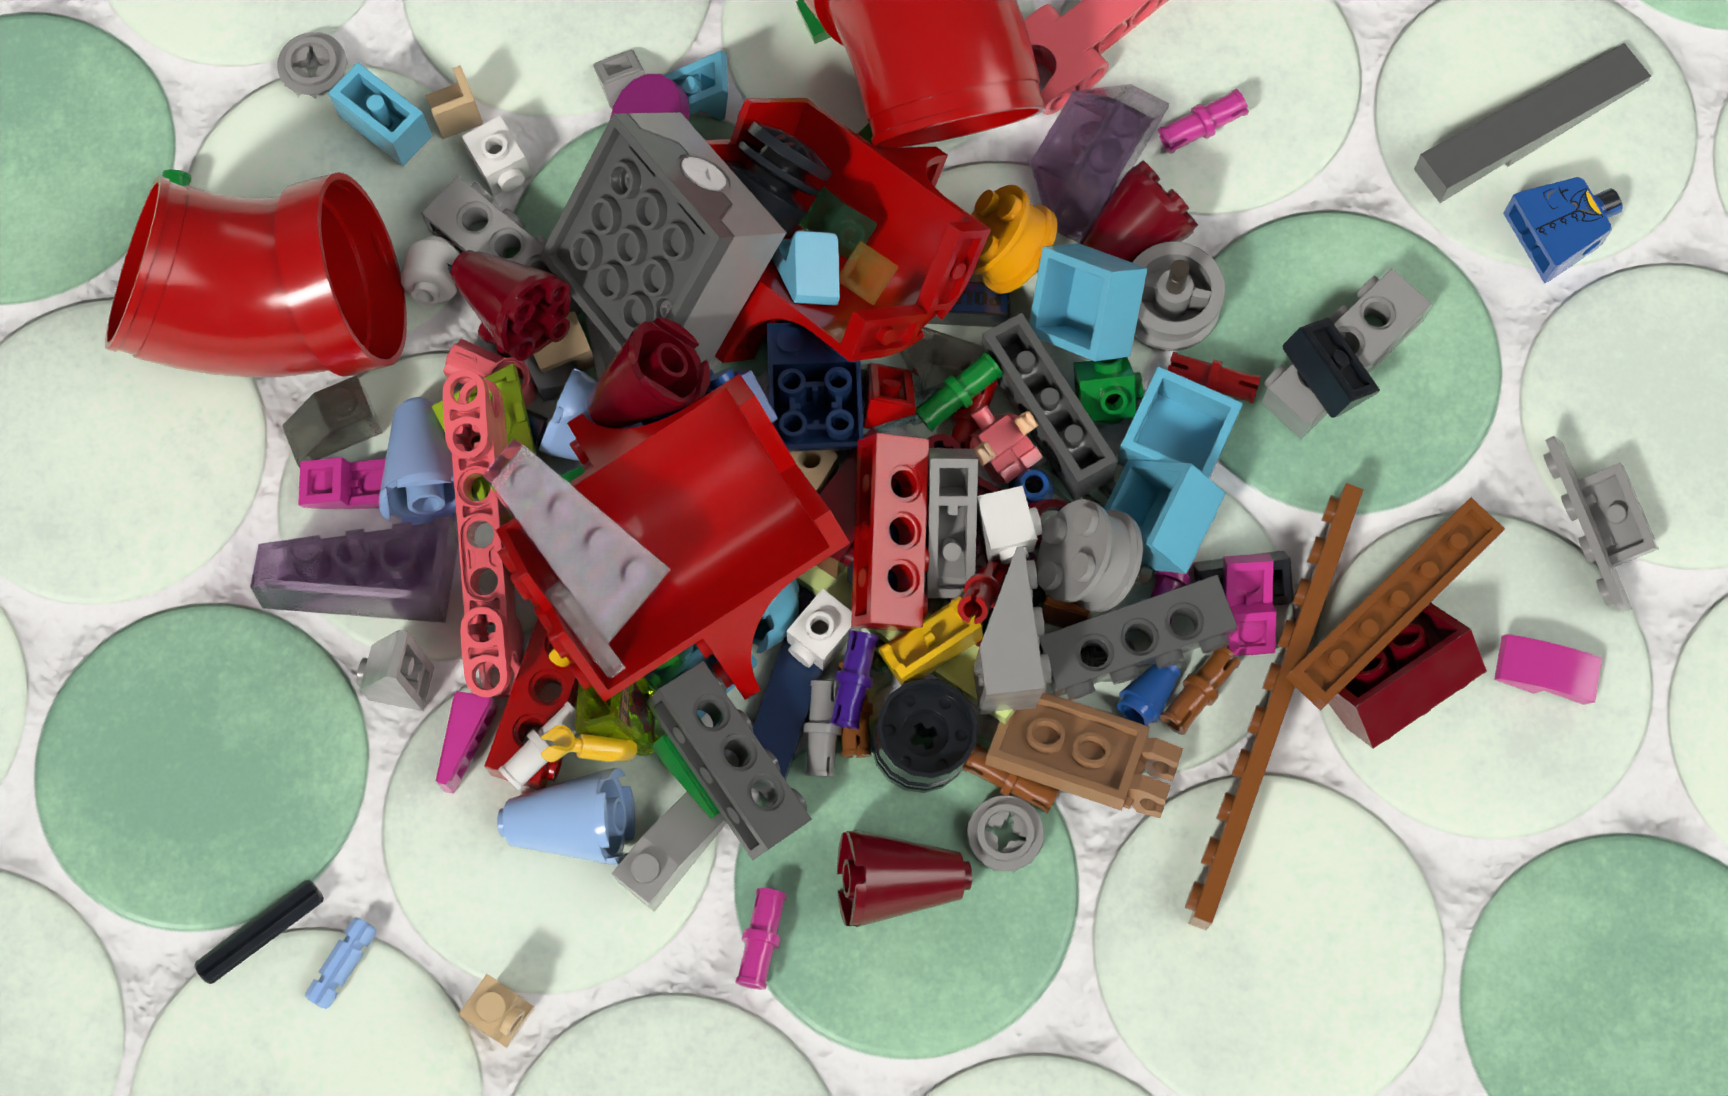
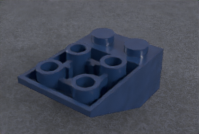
M795 322L767 323L769 403L778 418L772 424L789 452L858 449V440L864 438L860 360L848 361L813 332Z

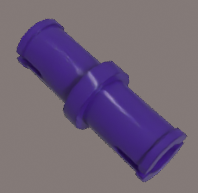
M849 630V639L842 671H837L835 681L839 685L829 724L859 730V721L866 689L872 688L873 678H870L869 675L879 636L867 632Z

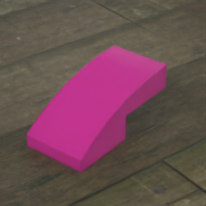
M343 457L300 462L298 505L302 508L316 509L379 508V494L386 458L349 462Z
M1270 553L1223 556V591L1238 627L1235 633L1227 638L1229 641L1227 648L1234 653L1233 656L1275 653L1276 609L1272 603L1274 561Z
M1506 634L1501 637L1494 680L1533 694L1546 691L1583 705L1595 703L1602 658L1566 646Z

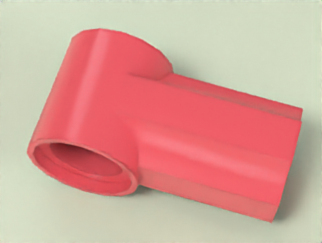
M462 338L458 343L453 344L446 357V364L443 370L446 377L459 370H471L485 378L513 363L516 365L519 378L523 379L521 389L526 408L535 400L537 393L527 365L513 357L504 358ZM466 378L460 380L459 382L462 384H466L469 380L472 379Z

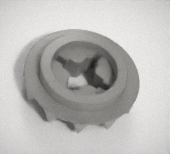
M308 32L294 37L283 47L278 57L277 69L285 87L291 89L298 97L304 94L316 99L318 94L325 91L329 92L345 76L348 61L343 47L335 38L320 32ZM312 53L315 54L320 65H324L317 67V74H314L315 77H311L308 70L304 68L310 66Z
M996 796L980 804L973 812L968 824V844L977 861L982 862L993 871L1015 872L1032 863L1038 855L1044 838L1043 824L1037 811L1026 801L1014 796ZM1010 815L1013 816L1011 823L1013 824L1012 832L1026 841H1009L1001 853L998 852V836L991 834L992 831L986 830L985 827L992 830L993 828L1001 829Z

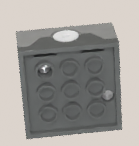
M681 112L620 113L612 115L539 257L553 274L570 285V295L617 353L638 325L645 321L652 322L656 318H666L680 324L695 337L699 343L695 350L701 362L707 359L708 364H710L786 232Z

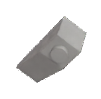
M929 448L927 499L929 515L928 525L926 526V538L930 560L927 569V598H956L957 596L962 598L966 581L975 575L978 457L974 449Z
M397 630L371 645L368 658L363 657L359 664L357 684L360 685L359 690L370 701L423 711L435 667L409 632Z
M686 792L639 839L612 872V875L620 885L655 912L727 822L721 813L711 819L692 796Z

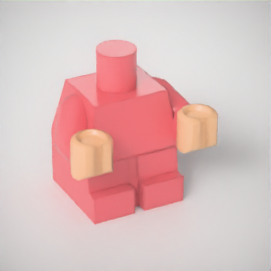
M983 405L971 413L979 429L970 434V449L975 450L978 463L984 467L993 483L1008 484L1023 470L1030 468L1043 458L1037 447H1034L1027 437L1030 431L1039 426L1030 411H1026L1021 415L1008 413L1005 415L998 414L994 417L987 405Z

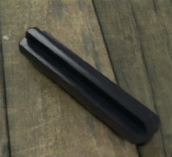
M305 880L198 959L194 964L196 972L204 982L208 984L215 983L320 905L324 900L321 891L315 883Z

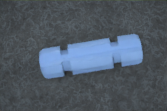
M355 917L351 920L344 931L347 936L343 941L341 939L338 940L318 973L322 974L319 980L314 979L305 992V997L321 1008L327 1009L331 1006L338 995L335 991L338 985L343 987L364 954L360 952L364 945L368 947L376 935L375 927L361 918Z

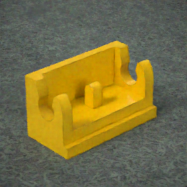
M957 596L951 600V603L923 620L922 628L908 630L891 642L879 647L878 652L901 686L907 682L923 679L983 639L982 625L980 623L974 624L975 615L971 618L970 623L965 622L959 616L957 607L962 599L960 596Z

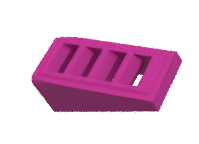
M456 691V694H454L436 776L437 784L446 793H455L496 714L498 705L492 697H480L476 694Z

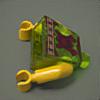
M555 649L549 653V659L554 664L560 667H566L570 664L567 657L562 659ZM642 677L605 702L593 686L585 691L579 683L575 730L579 737L575 738L573 732L564 725L553 727L540 738L550 740L555 745L543 750L540 753L541 757L548 762H555L568 752H576L577 757L605 762H628L636 755L647 756L651 754L654 743L659 738L655 734L656 718L645 703L654 694L645 677Z

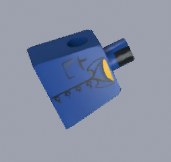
M1575 177L1514 194L1503 214L1545 284L1598 249L1612 231L1608 218L1621 213L1623 206L1618 193L1614 189L1609 188L1593 195L1585 180Z

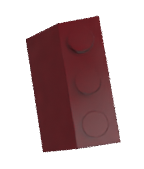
M1430 603L1328 704L1350 732L1374 749L1419 717L1427 714L1432 708L1454 693L1465 688L1469 683L1487 672L1472 630Z

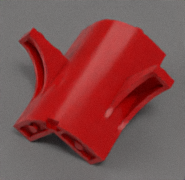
M808 98L746 99L738 113L731 139L705 141L725 163L732 161L748 167L752 160L741 151L738 143L742 139L759 148L763 143L747 130L752 121L756 120L764 125L780 128L812 148L821 161L832 169L834 173L828 182L810 173L807 175L806 179L822 191L818 197L807 195L798 190L794 198L808 212L797 231L824 232L837 235L840 298L838 305L794 303L771 259L714 357L722 363L755 359L760 346L767 337V323H783L787 320L804 326L850 362L890 356L907 349L925 337L921 329L935 316L942 320L963 293L991 231L990 228L957 206L936 188L948 154L936 146L878 149ZM785 235L783 239H791L792 237Z
M738 374L685 409L651 424L625 429L606 428L591 422L583 413L567 422L576 437L569 445L581 462L585 473L496 529L504 546L497 553L512 574L510 579L525 601L530 599L535 606L534 612L549 632L546 635L556 652L562 659L567 657L572 664L570 668L584 690L586 691L593 686L604 702L695 643L705 658L712 654L715 655L718 661L711 666L717 676L724 681L726 689L735 685L744 700L759 692L761 689L753 673L751 651L755 631L764 612L773 599L788 584L850 544L829 507L796 464L756 395L741 375Z

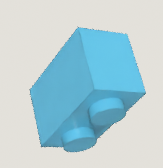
M359 62L328 92L339 117L402 167L432 137L423 112Z

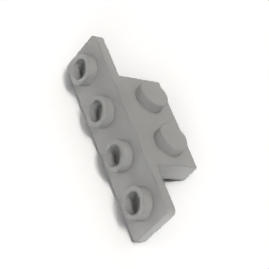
M1552 436L1545 440L1550 452L1543 456L1554 479L1561 477L1567 494L1562 495L1561 500L1571 521L1578 519L1585 535L1578 539L1589 563L1596 561L1603 577L1596 580L1599 592L1607 606L1614 604L1616 609L1623 613L1632 610L1615 567L1659 550V547L1625 467L1622 463H1618L1578 480L1563 443L1555 436Z

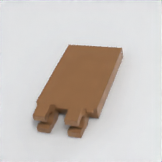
M1046 692L1042 693L1036 708L1016 710L1006 724L999 723L988 750L985 765L1121 811L1123 807L1130 809L1132 805L1138 813L1161 818L1171 785L1142 773L1145 769L1150 776L1173 782L1183 748L1158 738H1147L1150 730L1149 726L1059 696L1055 698V695Z

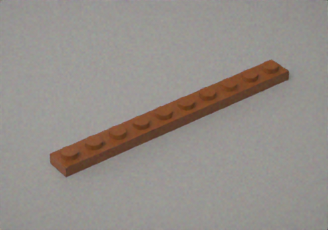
M1346 483L1338 497L1330 495L1324 509L1321 521L1329 523L1324 538L1316 536L1310 549L1307 562L1314 564L1310 579L1307 580L1301 577L1294 594L1292 604L1300 607L1295 621L1286 620L1281 631L1277 646L1285 650L1280 664L1271 662L1263 682L1262 689L1270 691L1264 707L1256 705L1251 716L1247 732L1255 735L1249 751L1240 749L1231 775L1239 777L1234 795L1225 792L1216 819L1224 822L1218 839L1212 836L1209 837L1200 862L1208 866L1203 883L1193 882L1185 904L1186 909L1192 910L1188 924L1207 930L1214 920L1295 688L1286 676L1306 656L1364 489Z

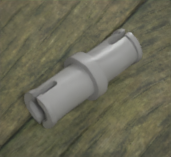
M812 680L810 684L812 686L809 723L804 724V733H809L807 766L805 770V775L835 777L836 735H841L842 727L829 724V720L832 717L838 682Z

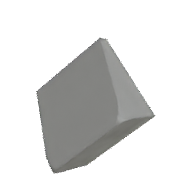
M634 50L620 53L593 64L611 109H613V105L621 91L633 79L645 75L644 69Z
M534 354L523 361L527 365L534 384L544 402L561 394L574 368L577 369L575 363L571 361L542 372L539 369Z

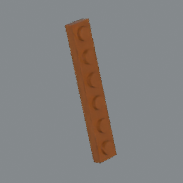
M1470 497L1292 669L1286 678L1321 711L1449 586L1505 528Z

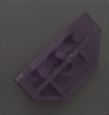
M1132 84L1072 92L1031 160V168L1041 204L1054 212L1057 218L1058 233L1080 244L1125 174L1136 164L1169 108L1170 103Z

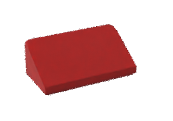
M871 362L867 364L862 385L863 428H873L915 414L916 403L912 371Z

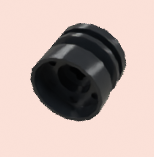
M753 120L747 130L763 144L759 148L741 139L738 147L752 160L750 165L746 167L732 161H727L726 165L784 229L785 235L793 237V234L808 214L804 206L794 198L795 194L799 190L807 195L818 197L822 191L806 179L807 175L810 173L828 182L834 172L821 161L812 148L780 128L767 126Z
M923 678L904 683L888 696L879 711L873 729L871 745L876 766L888 781L906 791L926 793L944 788L958 777L976 745L978 723L973 706L960 690L944 681ZM916 732L922 738L928 736L932 738L928 750H925L922 744L916 746L912 744Z

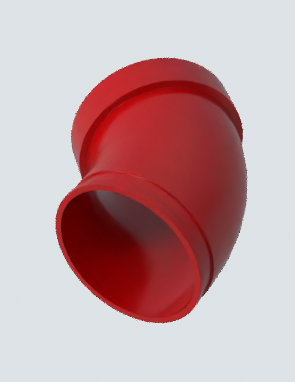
M804 0L824 30L846 49L861 92L867 121L871 125L873 147L878 149L905 148L950 140L1016 123L1046 110L1038 85L1040 78L1031 41L1017 0Z
M332 173L287 186L281 196L268 198L222 195L188 185L181 186L170 182L167 178L158 176L144 202L124 259L108 319L105 348L114 352L118 350L132 354L134 358L176 369L236 377H285L325 371L347 377L391 366L401 357L407 334L405 291L401 284V271L392 241L377 208L366 191L356 180L344 173Z

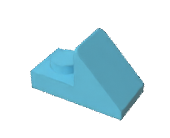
M720 50L664 75L683 88L688 97L690 115L703 111L719 120H725L728 100L727 53Z
M796 231L791 239H782L771 259L794 303L838 305L840 294L837 235L824 232Z

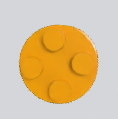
M1006 185L994 192L986 190L977 199L971 216L990 228L991 231L973 274L983 275L984 283L989 289L998 294H1005L1018 289L1036 272L1038 273L1043 246H1053L1057 234V218L1054 212L1046 206L1030 204L1026 191L1017 185Z

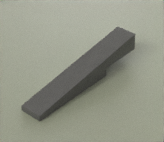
M1624 43L1421 153L1414 170L1438 202L1442 203L1505 164L1509 167L1648 82L1651 75Z

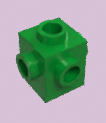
M1128 357L1073 363L1075 395L1092 421L1112 424L1118 423L1124 418L1135 416L1136 400L1143 399V383L1141 373L1133 372Z

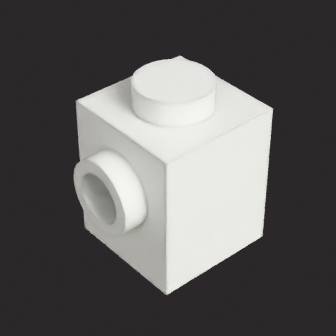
M501 116L461 136L469 157L493 196L502 191L509 192L515 190L523 184L526 178L532 176L525 155Z
M1023 486L977 496V523L988 562L1000 559L1002 564H1011L1015 550L1020 546H1024L1025 556L1028 558V553L1034 551L1037 536L1042 535V526L1036 507L1030 509L1028 507Z
M822 588L786 631L787 642L791 645L788 651L803 665L810 667L814 663L824 671L848 642L849 630L857 631L859 629L851 627L852 611Z

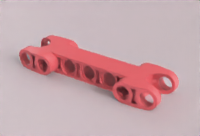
M1082 0L1063 16L1051 4H1046L1028 16L1024 22L1031 41L1036 64L1044 66L1052 74V77L1040 92L1046 106V110L1043 113L1046 115L1053 114L1078 100L1093 88L1109 69V63L1101 54L1169 0Z
M459 370L451 374L444 383L443 414L445 440L447 447L452 452L464 605V617L460 627L464 677L468 688L472 693L480 697L510 696L524 658L522 627L520 620L516 616L514 584L510 579L512 574L497 553L504 546L496 529L509 522L504 456L507 453L504 401L501 390L496 384L482 378V376L471 370ZM462 379H472L463 385L457 402L454 397L456 384ZM478 388L475 399L469 403L471 392ZM489 390L492 392L493 396L492 404L490 401ZM486 476L490 482V492L483 500L475 501L472 497L471 486L477 478ZM490 523L494 530V539L487 547L480 548L475 541V532L481 524ZM491 569L497 575L498 584L495 591L489 595H484L479 589V577L484 571ZM495 624V632L488 634V626ZM495 666L499 669L500 681L496 687L491 681V672ZM512 668L515 674L514 681L509 688H507L510 683ZM477 669H479V678L484 689L476 681Z

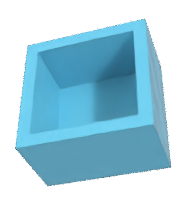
M1079 243L1043 246L1029 324L1040 340L1093 361L1130 357L1148 268Z
M1157 367L1120 446L1117 464L1125 467L1128 459L1192 463L1210 479L1234 428L1243 403L1161 367Z
M1128 459L1104 509L1105 511L1117 510L1126 513L1136 521L1143 541L1141 564L1149 566L1151 570L1187 574L1226 493L1192 463Z

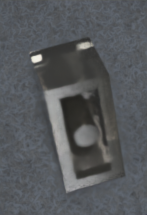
M357 375L314 392L282 425L298 467H300V462L319 460L383 433L369 395Z

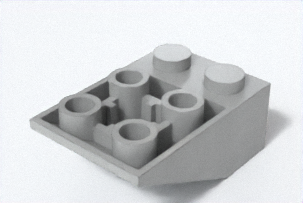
M1024 546L1017 547L973 666L979 715L1012 709L1015 711L1036 708L1042 693H1046V683H1051V667L1048 654H1040L1039 636H1044L1041 607H1033L1032 589H1037L1036 567L1034 560L1026 561Z

